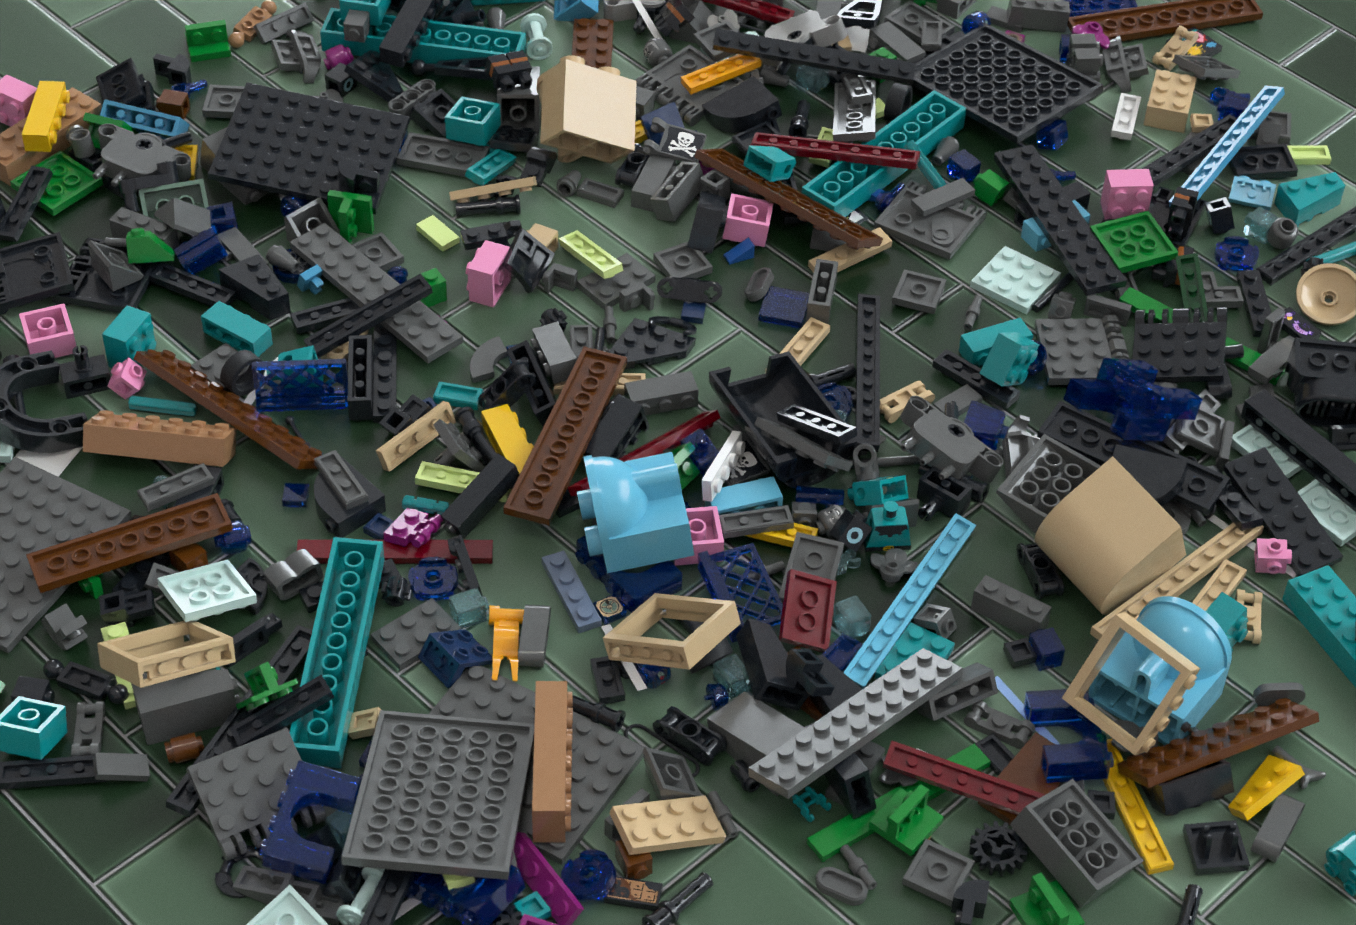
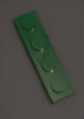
M1198 253L1176 256L1184 308L1190 309V322H1194V308H1200V322H1208V309Z

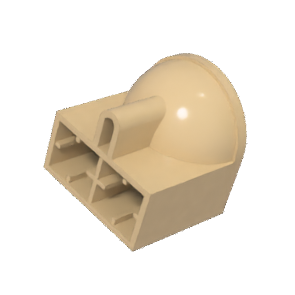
M572 55L562 57L560 63L538 77L536 90L542 106L540 144L558 148V161L570 163L582 156L612 164L635 151V80L620 76V70L614 67H600L597 69L587 66L582 57Z

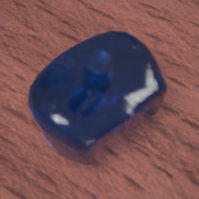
M707 684V695L704 696V700H710L714 710L725 706L728 703L729 695L724 685Z

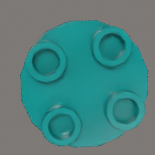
M1351 831L1327 849V863L1324 864V867L1331 877L1337 876L1344 882L1343 887L1349 895L1355 896L1356 834L1355 831Z

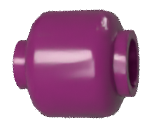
M342 44L326 50V58L323 59L327 70L333 69L339 63L347 65L354 61L349 47H345Z

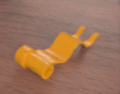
M495 605L489 606V625H494L492 680L497 681L500 664L504 657H507V660L510 661L512 681H518L519 624L523 623L524 609H506Z

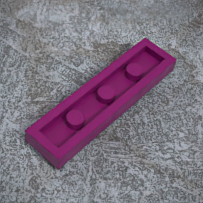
M518 832L515 840L514 854L519 874L533 892L537 891L551 909V915L559 925H571L584 910L583 906L526 833Z

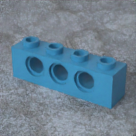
M104 100L100 116L124 121L139 133L154 134L162 139L185 133L190 125L181 117L109 100Z

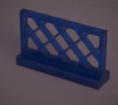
M346 359L252 362L257 412L348 409ZM331 367H342V370L337 374L329 369ZM315 368L318 371L312 375L305 370ZM284 369H292L295 372L288 376L282 371ZM258 370H268L271 373L265 377ZM323 374L331 378L326 383L318 379ZM301 375L307 380L300 383L295 378ZM275 376L283 379L279 385L272 381ZM335 382H338V383L341 384L342 386H331V385L334 384ZM290 383L291 385H293V386L296 387V388H284V387L287 386V385ZM311 383H314V384L318 385L319 387H308V386H309ZM265 384L271 387V389L260 388H262Z
M753 543L709 555L708 551L698 553V569L712 599L734 601L736 595L748 599L745 606L736 604L741 624L728 634L732 643L737 642L736 635L744 625L742 619L745 614L757 618V621L770 624V626L781 623L783 604ZM749 552L753 557L750 563L738 559L740 555ZM725 560L730 562V565L727 569L717 566L716 562ZM735 564L746 568L743 575L731 571ZM751 570L761 574L759 581L747 577ZM727 577L739 581L736 588L725 584ZM743 583L755 587L752 594L740 590ZM759 589L770 593L768 600L756 596ZM752 601L764 605L761 612L749 609ZM769 607L778 610L780 615L771 617L765 615Z

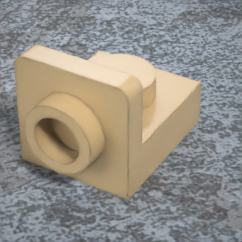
M376 707L353 712L348 735L352 739L374 735L381 709Z

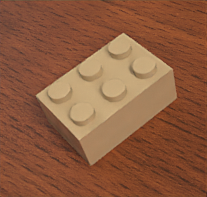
M1156 70L1144 125L1184 133L1197 77L1173 73L1167 70Z

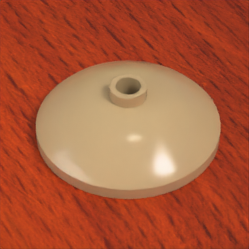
M1326 263L1312 267L1303 274L1297 285L1296 299L1300 310L1309 319L1319 324L1339 325L1348 322L1356 316V274L1349 268L1339 264ZM1325 299H1331L1332 302L1327 303Z

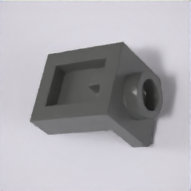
M642 281L620 291L619 307L623 312H626L643 304L650 311L654 309V292Z
M792 502L791 511L794 523L816 528V502Z
M927 603L913 618L916 625L935 630L937 635L946 639L957 628L951 608Z

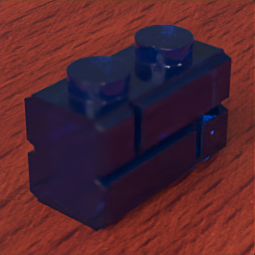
M212 227L200 232L198 236L181 243L179 247L174 249L185 271L193 275L228 255Z

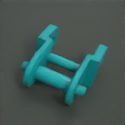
M806 786V792L799 796L794 794L792 798L793 803L801 809V815L807 821L812 822L814 821V815H809L807 807L816 803L817 805L820 804L826 811H829L831 804L829 802L826 804V797L821 793L818 795L813 788ZM809 796L812 800L805 803L803 800Z

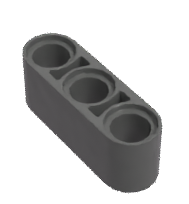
M430 79L419 81L389 102V112L411 117V109L416 103L425 101V98L431 92L436 93L435 82Z
M525 604L518 652V666L544 668L551 606Z
M1281 793L1261 826L1250 851L1276 863L1304 810L1305 803Z

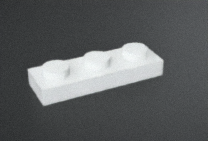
M1121 93L1111 137L1131 140L1141 101L1140 96Z

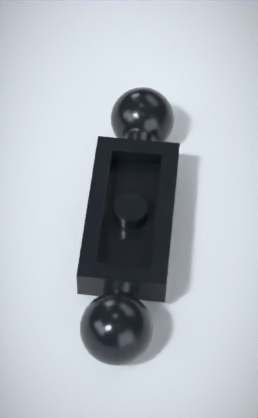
M57 659L48 660L44 664L43 672L47 678L56 679L58 686L91 699L103 701L106 695H108L112 703L122 704L129 696L125 685L115 684L114 677L72 661L64 668L62 662Z

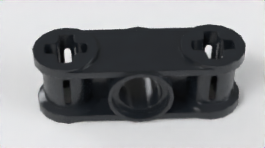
M635 143V151L630 153L618 168L615 176L616 185L624 184L632 188L635 185L650 156L643 153L644 147L640 143Z
M668 276L659 281L657 292L664 298L679 299L687 302L714 303L721 297L722 287L715 281ZM667 282L673 287L669 293L666 292V288H663V285ZM710 287L717 291V294L713 297H710V293L706 292Z
M519 359L512 362L480 394L478 403L484 410L505 404L511 407L535 384V377L529 372L527 361Z
M1023 543L1017 544L1016 551L1019 563L1024 568L1036 598L1041 600L1044 596L1054 594L1062 596L1064 594L1063 580L1052 560L1036 543L1027 545Z
M674 706L669 707L666 711L667 714L661 720H656L652 725L656 734L680 748L683 752L696 758L705 766L711 765L714 761L713 758L719 752L727 749V742L719 733L710 730Z

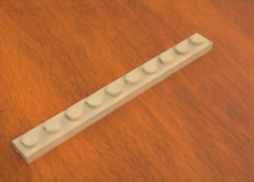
M1232 523L1092 626L1090 634L1099 640L1116 614L1126 612L1136 620L1141 610L1152 599L1161 596L1178 597L1221 565L1225 559H1229L1261 535L1264 526L1241 531Z

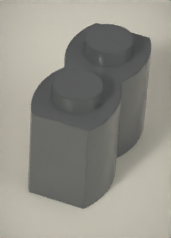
M306 549L292 553L285 561L276 562L263 572L267 585L281 600L295 596L299 593V589L314 585L324 577L320 563Z

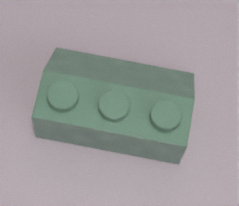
M203 179L138 189L142 214L159 221L162 220L154 216L155 212L172 198L209 210Z

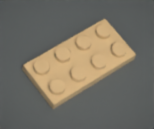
M706 795L612 806L609 813L629 855L720 844L726 838V834Z

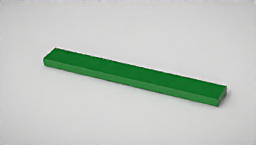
M1131 287L1119 298V302L1132 305L1131 311L1134 313L1136 310H1146L1147 320L1149 310L1154 309L1156 313L1155 323H1162L1163 309H1168L1169 323H1173L1172 308ZM1226 337V346L1240 344ZM1243 345L1244 358L1225 360L1248 371L1249 366L1262 354ZM1285 370L1277 378L1273 377L1269 383L1276 386L1286 373Z
M975 743L946 759L980 772L990 767L991 763L989 758ZM920 780L910 786L903 787L900 785L875 799L877 809L854 820L849 814L808 837L807 844L819 859L824 862L838 854L842 846H852L873 834L875 831L868 827L869 821L900 788L907 792L910 790L914 792L922 784L929 789L927 802L948 790Z

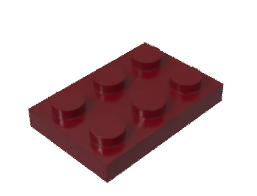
M790 569L787 572L779 640L781 642L822 653L829 650L837 581Z

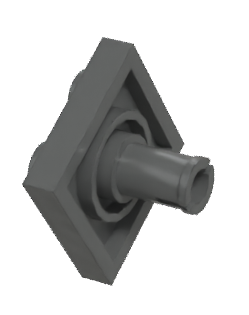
M441 419L433 424L447 446L438 457L434 458L436 464L449 466L457 458L476 472H481L485 468L481 461L482 454L475 447L471 446L472 439H469L464 432L460 433L451 422L447 424Z

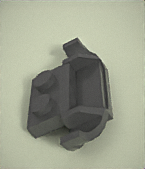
M288 29L286 38H290V40H272L271 49L279 70L299 71L303 73L304 83H314L322 58L313 35H308L303 31Z
M1116 36V38L1109 39L1110 45L1107 49L1102 47L1107 74L1120 87L1122 93L1132 91L1130 78L1149 74L1142 43L1122 47L1120 36Z
M1019 415L1008 428L1002 441L1006 478L1039 441L1038 438L1032 437L1031 433L1026 432L1030 417Z

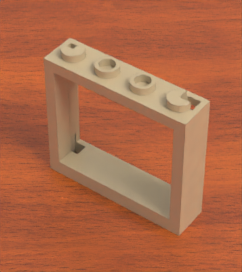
M655 593L603 637L609 660L690 670L741 622L735 601ZM661 618L704 622L684 641L642 637Z
M1124 612L1114 616L1062 699L1132 754L1147 753L1155 745L1156 740L1154 738L1157 733L1162 732L1169 724L1170 719L1168 717L1171 712L1176 711L1183 703L1184 698L1182 696L1185 691L1190 690L1195 685L1196 675L1201 668ZM1125 631L1180 672L1137 739L1083 698Z
M181 621L97 643L100 667L140 688L236 662L233 637L197 621ZM189 634L190 640L184 642L183 636ZM147 671L148 679L143 680V674Z

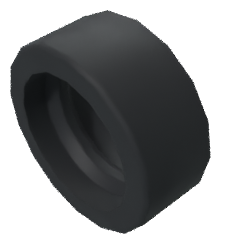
M900 83L893 84L884 108V119L886 121H893L910 108L913 94L912 87Z
M238 351L222 367L220 374L221 383L233 394L238 396L247 395L262 381L265 373V364L251 351ZM249 365L246 373L237 380L240 372Z
M726 637L690 669L691 674L702 670L733 652Z

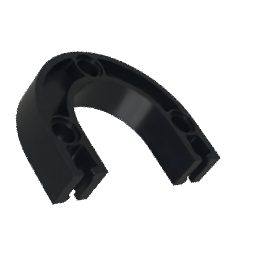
M52 350L17 357L0 365V440L10 446L38 453L60 452L83 447V424L87 422L85 412L54 419H36L21 414L9 402L14 395L25 389L59 382L60 365L58 361L54 362L55 356Z

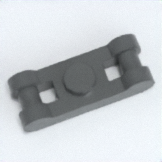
M982 700L974 703L971 707L972 712L967 713L964 718V723L968 727L988 736L993 733L1000 741L1018 749L1024 747L1028 742L1027 737L1031 736L1035 730V725L1032 722L1018 720L988 707Z
M96 701L95 704L77 703L74 741L71 748L72 757L94 755L95 752L101 753L106 711L105 701ZM95 714V718H87V715Z

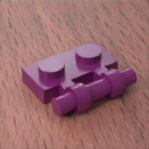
M406 508L384 532V541L405 547L409 542H412V545L418 548L429 541L432 533H436L439 530L443 519L439 514L428 519V513Z

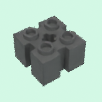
M1070 34L1069 53H1067L1065 65L1100 82L1099 68L1103 66V55L1099 53L1100 43L1096 41L1095 34Z

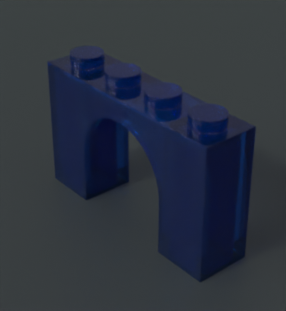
M1103 358L1096 378L1154 418L1195 420L1203 400L1189 389L1167 388L1155 385L1154 381L1158 369L1143 360Z
M1071 378L1063 400L1077 409L1100 410L1114 414L1115 416L1109 430L1124 440L1164 441L1172 421L1166 415L1110 380Z
M586 536L576 540L575 554L577 560L581 564H585L593 577L599 579L605 585L606 590L610 594H614L625 610L628 609L631 613L655 593L673 595L682 590L683 574L671 561L661 562L640 573H626L623 571L607 573L604 555L600 554L590 557Z
M1067 689L1026 691L1023 709L1026 720L1032 722L1035 727H1066L1076 731L1083 738L1081 741L1071 744L1043 745L1040 765L1046 783L1066 782L1072 779L1074 781L1108 779L1109 770L1114 765L1112 752H1108L1106 734H1102L1101 728L1062 699ZM1087 691L1083 698L1095 707L1094 700L1089 697Z
M299 760L296 768L289 771L286 784L289 785L287 792H282L277 805L280 808L279 813L271 818L268 831H271L269 839L264 838L261 844L259 855H263L262 866L326 884L334 862L335 848L301 838L293 830L291 820L298 811L311 805H323L352 813L360 789L361 778Z
M513 865L510 867L508 880L480 878L468 886L448 890V887H444L445 881L442 874L416 872L406 896L410 899L415 898L421 901L428 908L433 907L441 911L449 918L458 919L464 925H490L526 886L520 869Z

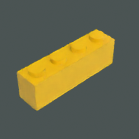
M39 81L22 132L25 151L51 152L53 144H56L57 131L61 129V118L65 116V106L70 101V92L66 90L65 82Z
M508 404L481 411L484 432L492 448L497 454L515 464L520 474L534 446L532 443H528L525 429L523 427L520 428L516 412H512Z

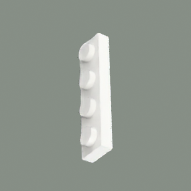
M731 432L703 477V501L712 502L716 494L720 493L722 484L725 480H728L730 471L736 467L740 455L744 454L745 442L742 441V432Z

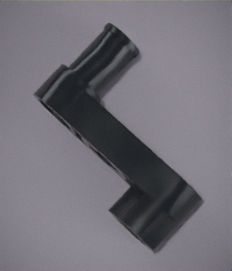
M176 161L156 163L158 174L119 180L120 193L123 194L125 208L134 212L140 211L136 195L138 189L178 183L179 176Z
M1242 343L1226 346L1225 359L1244 358ZM1226 363L1224 381L1205 382V390L1216 400L1232 398V385Z

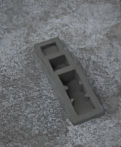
M1289 335L1271 346L1249 366L1247 374L1265 384L1273 377L1277 378L1285 370L1295 338Z
M246 865L243 866L232 886L234 891L268 905L285 888L291 885L326 923L335 925L340 923L336 916L338 908L341 905H349V902L345 904L340 896H326L322 894L320 885L295 881L293 874Z

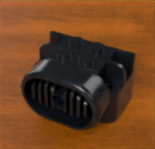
M1295 337L1285 366V372H1289L1287 386L1294 393L1295 414L1305 423L1312 426L1329 427L1332 425L1356 424V343Z

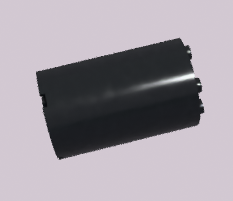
M789 351L769 356L766 374L729 383L730 367L709 372V384L780 482H784L788 487L804 488L826 480L836 472L813 463L814 460L811 458L807 459L795 453L796 450L780 445L778 440L762 435V429L754 426L757 417L784 425L846 460H849L858 444L856 437L850 439L846 444L837 445L777 420V412L792 404H796L844 422Z

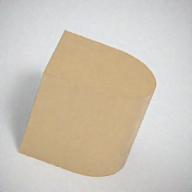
M1113 456L1052 509L1039 526L1034 539L1041 550L1103 615L1113 612L1186 556L1181 526Z

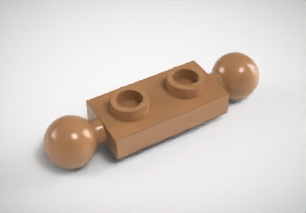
M265 0L261 4V8L255 6L234 26L233 33L228 38L229 44L233 48H240L245 40L251 42L257 36L253 26L271 18L277 10L276 4L272 0Z

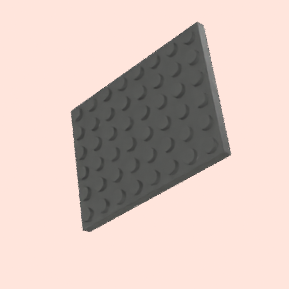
M17 457L0 472V650L8 654L71 585L68 584L40 593L26 554L128 522L132 517L130 510Z
M481 665L472 666L462 673L461 677L457 679L429 715L535 724V692L499 674L497 681L492 680L491 670ZM573 711L571 832H566L565 842H533V743L517 833H526L543 856L563 865L643 759V750L646 747Z
M380 710L342 853V865L508 880L534 743L535 724Z

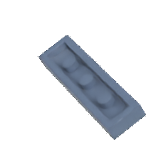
M565 551L542 557V565L578 634L601 627L602 620Z

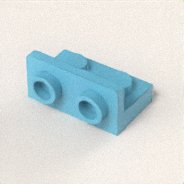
M1234 176L1228 202L1270 211L1276 184H1272L1267 180H1252L1247 176Z

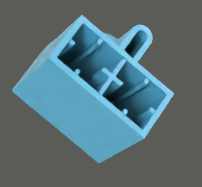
M672 452L624 462L605 456L592 457V455L583 457L590 489L577 491L582 520L596 518L597 525L584 527L590 557L600 554L604 555L607 573L694 556L689 520L682 495L678 468L674 462Z
M1161 596L1152 599L1141 610L1139 617L1136 619L1201 668L1196 675L1195 685L1183 694L1182 698H1184L1181 706L1169 715L1168 719H1170L1167 727L1162 732L1157 733L1158 742L1163 745L1169 744L1173 739L1187 737L1189 732L1184 733L1180 730L1181 726L1188 722L1191 724V727H1195L1222 695L1232 660L1229 640L1220 625L1197 605L1172 596ZM1125 632L1090 685L1087 699L1122 720L1134 722L1139 727L1146 726L1180 672Z

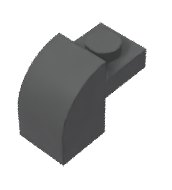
M67 604L45 615L40 621L52 640L62 650L66 651L88 637L83 630L87 624L86 620L82 615L75 618Z

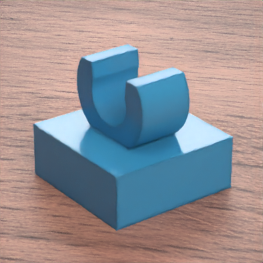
M317 264L301 273L297 284L302 292L310 289L314 295L321 292V286L324 285L321 280L323 270Z

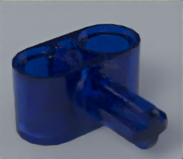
M699 428L680 440V444L682 446L691 442L696 449L688 457L700 470V473L705 476L719 451L706 433Z

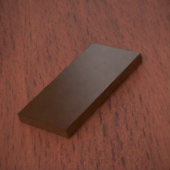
M1036 732L997 778L1046 795L1063 784L1066 780V775L1072 773L1078 766L1079 759ZM979 801L977 803L1009 825L1018 816Z

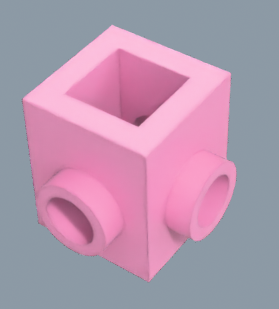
M128 358L122 363L118 362L111 370L112 377L107 387L126 400L142 389L145 384L144 377L147 371Z
M1257 538L1254 551L1255 572L1285 574L1287 564H1291L1292 550L1287 549V540Z

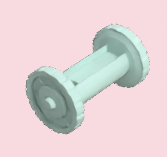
M538 13L524 16L521 20L520 28L530 38L526 46L528 56L534 60H543L550 56L553 46L548 38L543 37L547 24L545 18Z
M363 868L361 874L365 882L352 904L341 905L337 910L336 916L343 925H360L385 869Z

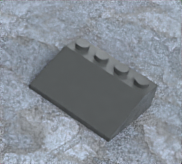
M1044 434L1000 485L996 493L1028 528L1036 534L1039 526L1052 509L1101 466Z
M1073 779L1025 806L1010 824L1080 908L1099 897L1144 861Z

